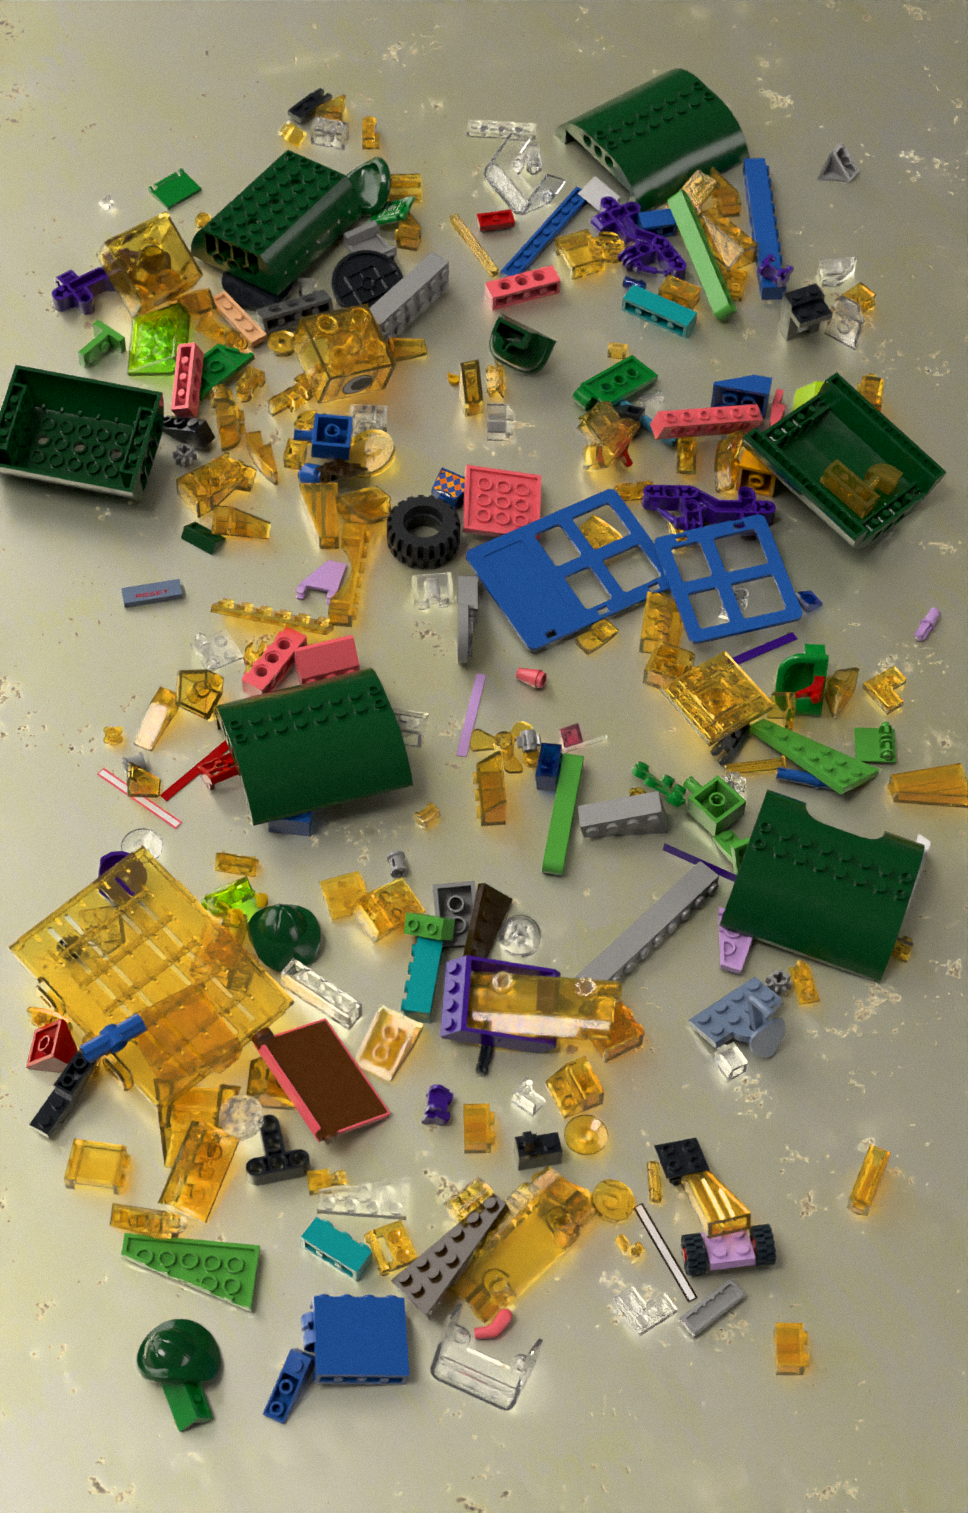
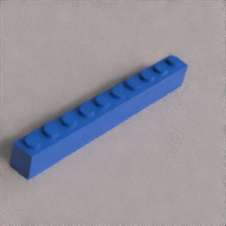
M745 158L742 172L760 300H782L783 292H786V286L780 288L772 280L764 279L758 274L762 261L769 254L776 258L775 262L771 261V265L778 270L782 269V255H779L781 245L780 242H777L779 231L775 229L777 218L773 216L775 204L771 203L773 201V191L770 190L771 178H768L769 165H766L765 158Z

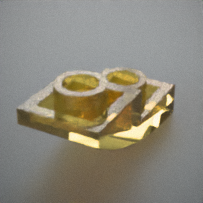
M28 1007L27 1009L29 1022L37 1028L59 1019H64L70 1032L74 1029L71 1020L57 1012L39 1007Z

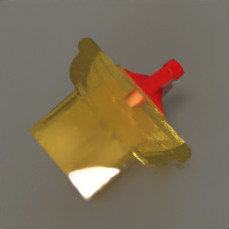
M609 401L595 404L588 413L578 418L581 423L577 429L587 441L581 452V467L584 471L591 472L605 469L611 464L616 465L620 460L627 468L633 464L627 450L632 437L640 428L639 422H635L631 418L622 419Z

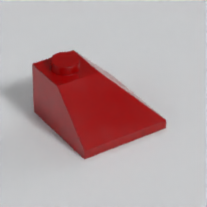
M59 1019L35 1029L26 1064L27 1069L61 1073L77 1052V1046L64 1019Z

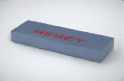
M179 579L121 588L124 607L183 598Z

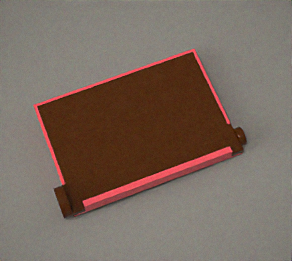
M326 1018L273 1035L270 1028H263L252 1036L251 1041L319 1143L324 1141L326 1145L331 1144L341 1134L390 1116V1111Z

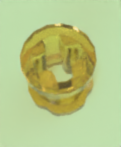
M429 802L426 808L420 812H415L413 817L418 826L425 829L428 823L440 818L441 815L438 808L432 802Z

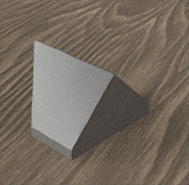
M840 143L830 152L817 180L849 182L859 173L843 143Z

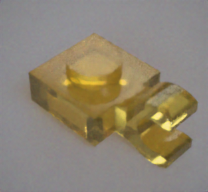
M329 1168L307 1171L309 1195L331 1193V1186L346 1185L345 1170H338L332 1174H329Z

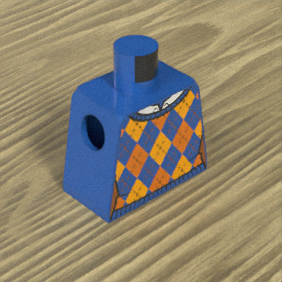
M442 467L432 487L431 495L435 496L436 499L441 498L445 500L446 504L449 503L453 506V510H457L464 503L465 477Z

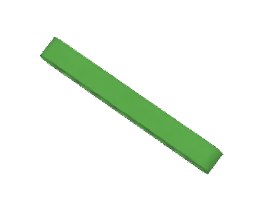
M682 189L667 201L713 313L720 322H723L736 313L737 309L691 199Z

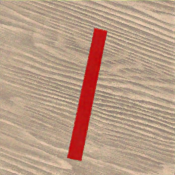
M226 740L160 796L168 801L200 774L197 768L198 765L224 754L229 749Z

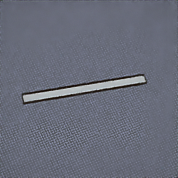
M643 1203L633 1207L686 1300L690 1302L697 1299L696 1293Z

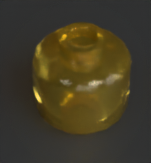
M224 384L212 387L208 394L212 410L221 414L228 413L235 404L231 388Z

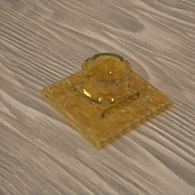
M726 651L661 686L660 690L708 746L713 745L774 709V704Z

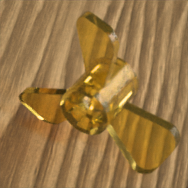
M520 721L515 723L510 732L501 731L495 736L477 728L471 733L469 747L473 752L494 750L495 758L503 761V768L507 773L519 774L523 772V766L514 755V742L516 737L521 736V731L532 730V726Z

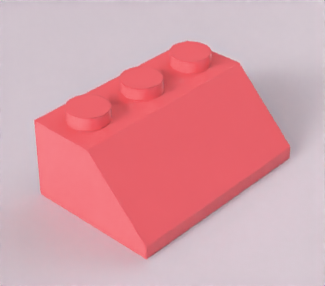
M353 635L295 648V667L300 685L360 670Z

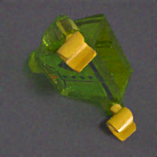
M245 876L207 893L201 900V905L204 910H210L213 915L220 912L225 915L229 914L230 922L238 924V920L243 921V911L236 908L248 899L252 900L254 898L256 899L255 905L264 908L265 905H268V895L266 893H255L256 890L252 889L248 877Z

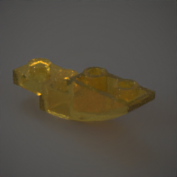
M322 362L313 366L310 370L299 374L293 379L294 385L292 387H288L285 391L267 400L268 413L272 417L286 409L293 413L305 405L322 386L326 378V364Z
M743 430L728 434L724 440L718 442L714 462V482L717 493L730 491L734 488L740 464L738 457L742 448V439L745 435Z
M696 437L677 438L676 474H696Z

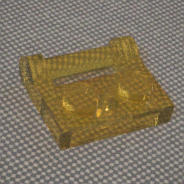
M697 169L682 189L690 197L696 213H699L701 206L714 190H718L721 185Z
M402 1220L371 1230L363 1236L366 1243H369L379 1266L377 1270L380 1276L389 1275L392 1271L410 1265L418 1258ZM383 1237L393 1261L386 1262L377 1241L378 1238Z

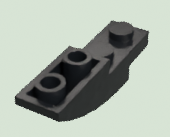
M79 1051L75 1053L54 1083V1090L29 1124L31 1129L49 1138L58 1124H63L86 1086L96 1060L89 1063L83 1053Z

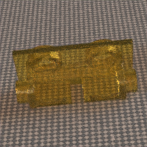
M494 359V365L489 364L485 369L487 380L486 393L489 397L500 394L504 398L506 385L503 376H505V370L503 365H500L497 359Z
M649 480L636 482V484H633V482L619 483L613 488L624 502L642 500L645 486L654 485V483Z
M222 851V853L216 852L215 871L256 877V867L259 865V859H256L255 856H237V854L225 853V851Z
M803 959L797 960L795 962L796 965L789 967L788 970L799 1005L820 1002L809 964L804 962Z

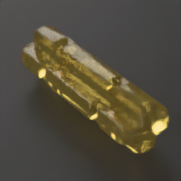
M649 1161L647 1163L649 1200L652 1204H659L662 1201L659 1163L657 1161Z

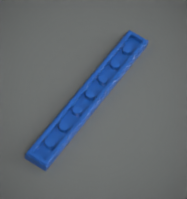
M576 186L500 271L501 277L505 278L524 273L587 203L578 194L582 190L581 188Z

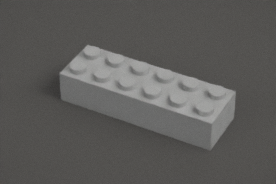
M431 252L363 314V340L381 350L397 334H400L408 324H411L415 317L423 313L427 306L434 303L440 294L446 292L449 287V261Z

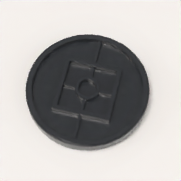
M360 250L346 255L338 262L332 274L331 289L336 302L342 309L349 314L363 318V314L403 278V275L398 265L387 255L373 250Z
M226 271L222 275V290L226 291L242 309L256 311V309L287 301L294 289L293 281L277 296Z

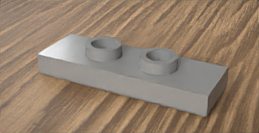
M730 1278L679 1318V1322L693 1337H696L743 1300L746 1294Z

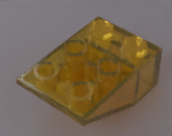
M223 454L177 478V495L199 518L218 507L245 481V477Z
M403 877L367 893L354 901L351 907V911L373 943L405 925L406 912L422 914L426 912Z

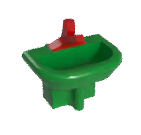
M805 644L804 653L789 656L779 665L774 695L776 703L785 712L795 715L821 716L829 655H826L825 645Z

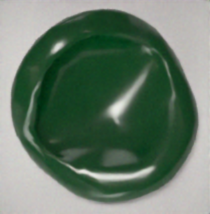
M374 157L346 175L360 201L362 209L360 218L372 216L382 210L390 194L392 179L389 166L381 157Z
M276 904L259 910L248 922L247 932L256 954L267 967L275 971L284 973L297 972L309 965L318 954L321 943L320 925L314 914L304 907L291 904Z
M172 1319L161 1323L145 1337L137 1352L136 1367L141 1377L150 1382L174 1384L205 1383L213 1379L219 1372L221 1356L216 1340L205 1327L188 1319Z

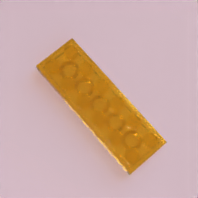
M223 598V600H218V602L212 604L210 611L212 613L322 635L332 632L335 624L329 622L330 619L325 617L313 619L310 618L311 615L299 613V615H293L289 610L280 609V612L273 611L272 607L269 606L257 608L253 607V603L242 602V604L234 603L233 599Z

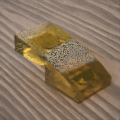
M605 618L593 624L590 631L576 637L575 644L589 655L609 642L618 634L619 630Z

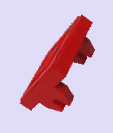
M230 752L197 766L198 772L203 776L204 782L210 791L215 789V784L238 775L236 767H231L234 765V761Z

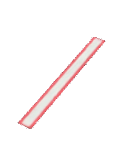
M105 768L97 774L176 829L182 823Z

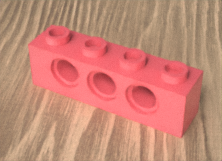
M553 265L486 282L485 297L491 309L496 310L560 293L561 280Z
M195 342L178 344L171 411L178 417L197 419L204 353Z
M288 626L282 632L280 631L275 641L266 647L262 657L256 659L252 669L243 675L241 681L243 692L250 696L272 692L295 664V648L307 646V636Z

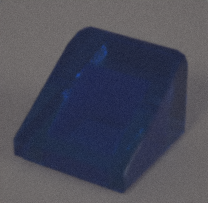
M811 590L796 593L798 602L806 613L823 605Z

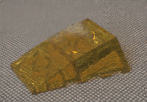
M153 1079L164 1167L209 1172L241 1086L219 1084V1089L177 1086L176 1081Z

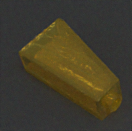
M299 483L300 501L319 549H339L337 483Z
M961 763L891 774L889 783L886 784L887 793L892 796L894 803L968 808V781Z
M710 1170L682 1176L681 1185L707 1239L751 1229L750 1210Z

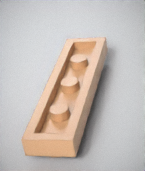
M226 291L210 298V304L251 347L267 340V334Z

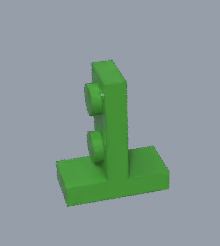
M96 320L93 323L95 338L78 351L80 365L86 368L102 353L106 352L109 347L122 354L126 350L125 337L101 321Z
M730 829L713 836V843L733 864L734 874L737 875L750 838L747 837L740 840Z

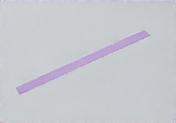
M476 673L456 754L458 756L466 757L486 678V675Z

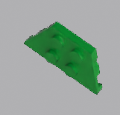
M216 344L206 352L203 359L200 401H203L255 359V355L252 352H249V354L242 353L237 348H228L222 344Z

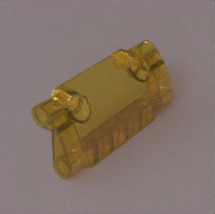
M474 971L470 979L467 1028L528 1037L569 1040H611L614 1030L616 1000H620L622 996V982L597 980L588 977L568 978ZM509 978L508 986L502 988L501 983L503 979ZM588 984H592V991L590 993H585V986Z
M549 1166L545 1167L530 1183H522L504 1200L509 1207V1211L496 1229L490 1231L485 1237L486 1243L482 1248L478 1247L475 1251L473 1261L456 1285L450 1286L448 1289L466 1302L474 1315L483 1323H486L500 1309L499 1306H510L572 1243L577 1241L580 1235V1227H584L597 1214L594 1206L568 1180Z

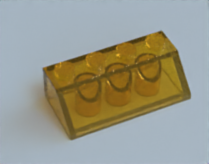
M714 207L698 214L699 221L717 264L726 272L730 273L756 262L759 245L756 241Z
M191 1121L158 1204L174 1213L206 1223L240 1140L207 1122Z

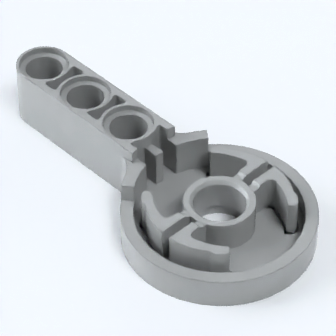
M458 576L457 663H467L468 657H472L473 623H477L478 615L477 576Z

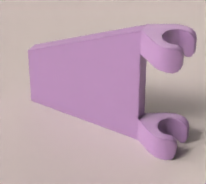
M331 560L326 561L297 586L296 598L304 599L307 588L328 592L327 604L334 605L347 564Z

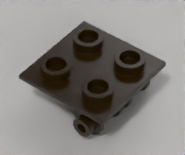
M335 458L333 461L317 467L316 470L321 471L320 481L328 484L341 477L349 479L367 471L368 468L362 467L359 463H347L344 459Z

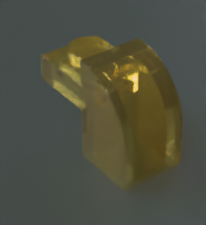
M884 463L871 466L864 477L865 482L861 486L863 492L860 497L867 501L876 487L890 495L899 483L903 472Z

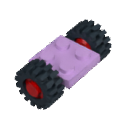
M770 1224L750 1226V1235H748L746 1226L681 1235V1253L685 1273L687 1276L706 1274L707 1260L710 1270L756 1265V1267L775 1265L776 1248Z

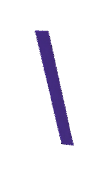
M791 632L711 666L707 670L711 676L798 638Z
M664 843L663 851L695 865L701 861L719 876L735 882L737 875Z

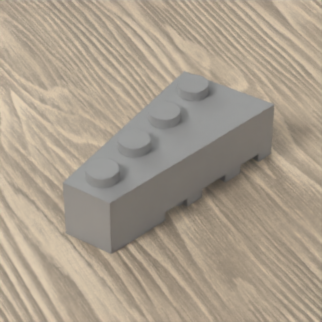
M659 791L578 806L580 828L584 838L668 833L666 812Z

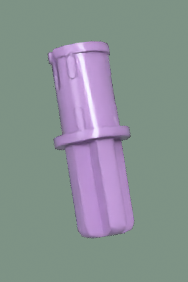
M931 608L926 617L920 621V626L914 634L917 641H924L929 632L934 630L935 623L941 616V612L938 609Z

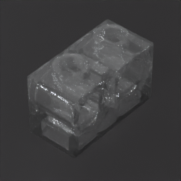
M350 405V417H353L352 434L387 435L388 406Z

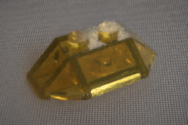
M378 486L340 494L335 497L336 511L345 521L350 523L371 525L386 521L391 513V496Z

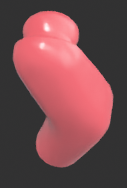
M506 1308L501 1309L491 1324L474 1328L475 1339L498 1337L512 1321V1312Z

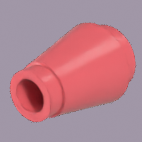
M518 668L516 679L538 689L545 686L547 674L539 669Z

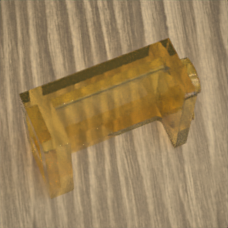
M588 229L555 238L554 252L557 256L562 255L571 270L570 277L572 280L604 271L605 256Z
M73 1139L64 1176L66 1188L75 1190L76 1184L113 1189L114 1194L119 1195L120 1188H124L126 1182L125 1168H129L131 1155L127 1153V1147L124 1145Z

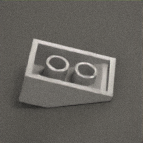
M475 881L433 884L435 916L455 919L453 939L443 940V947L464 946L476 897Z

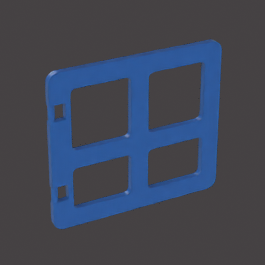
M753 515L740 520L713 524L678 534L660 536L655 539V550L687 637L692 644L706 643L797 622L802 618V609L764 516ZM744 524L743 528L734 529L735 525ZM748 532H755L767 563L731 572L725 571L714 541ZM682 537L687 538L686 541L677 542L676 540ZM698 544L701 546L711 576L684 582L680 576L672 550ZM772 577L785 609L744 618L732 586ZM716 590L729 622L700 628L688 596Z

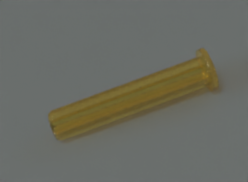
M781 755V758L726 764L725 774L736 775L778 770V766L786 768L785 756Z

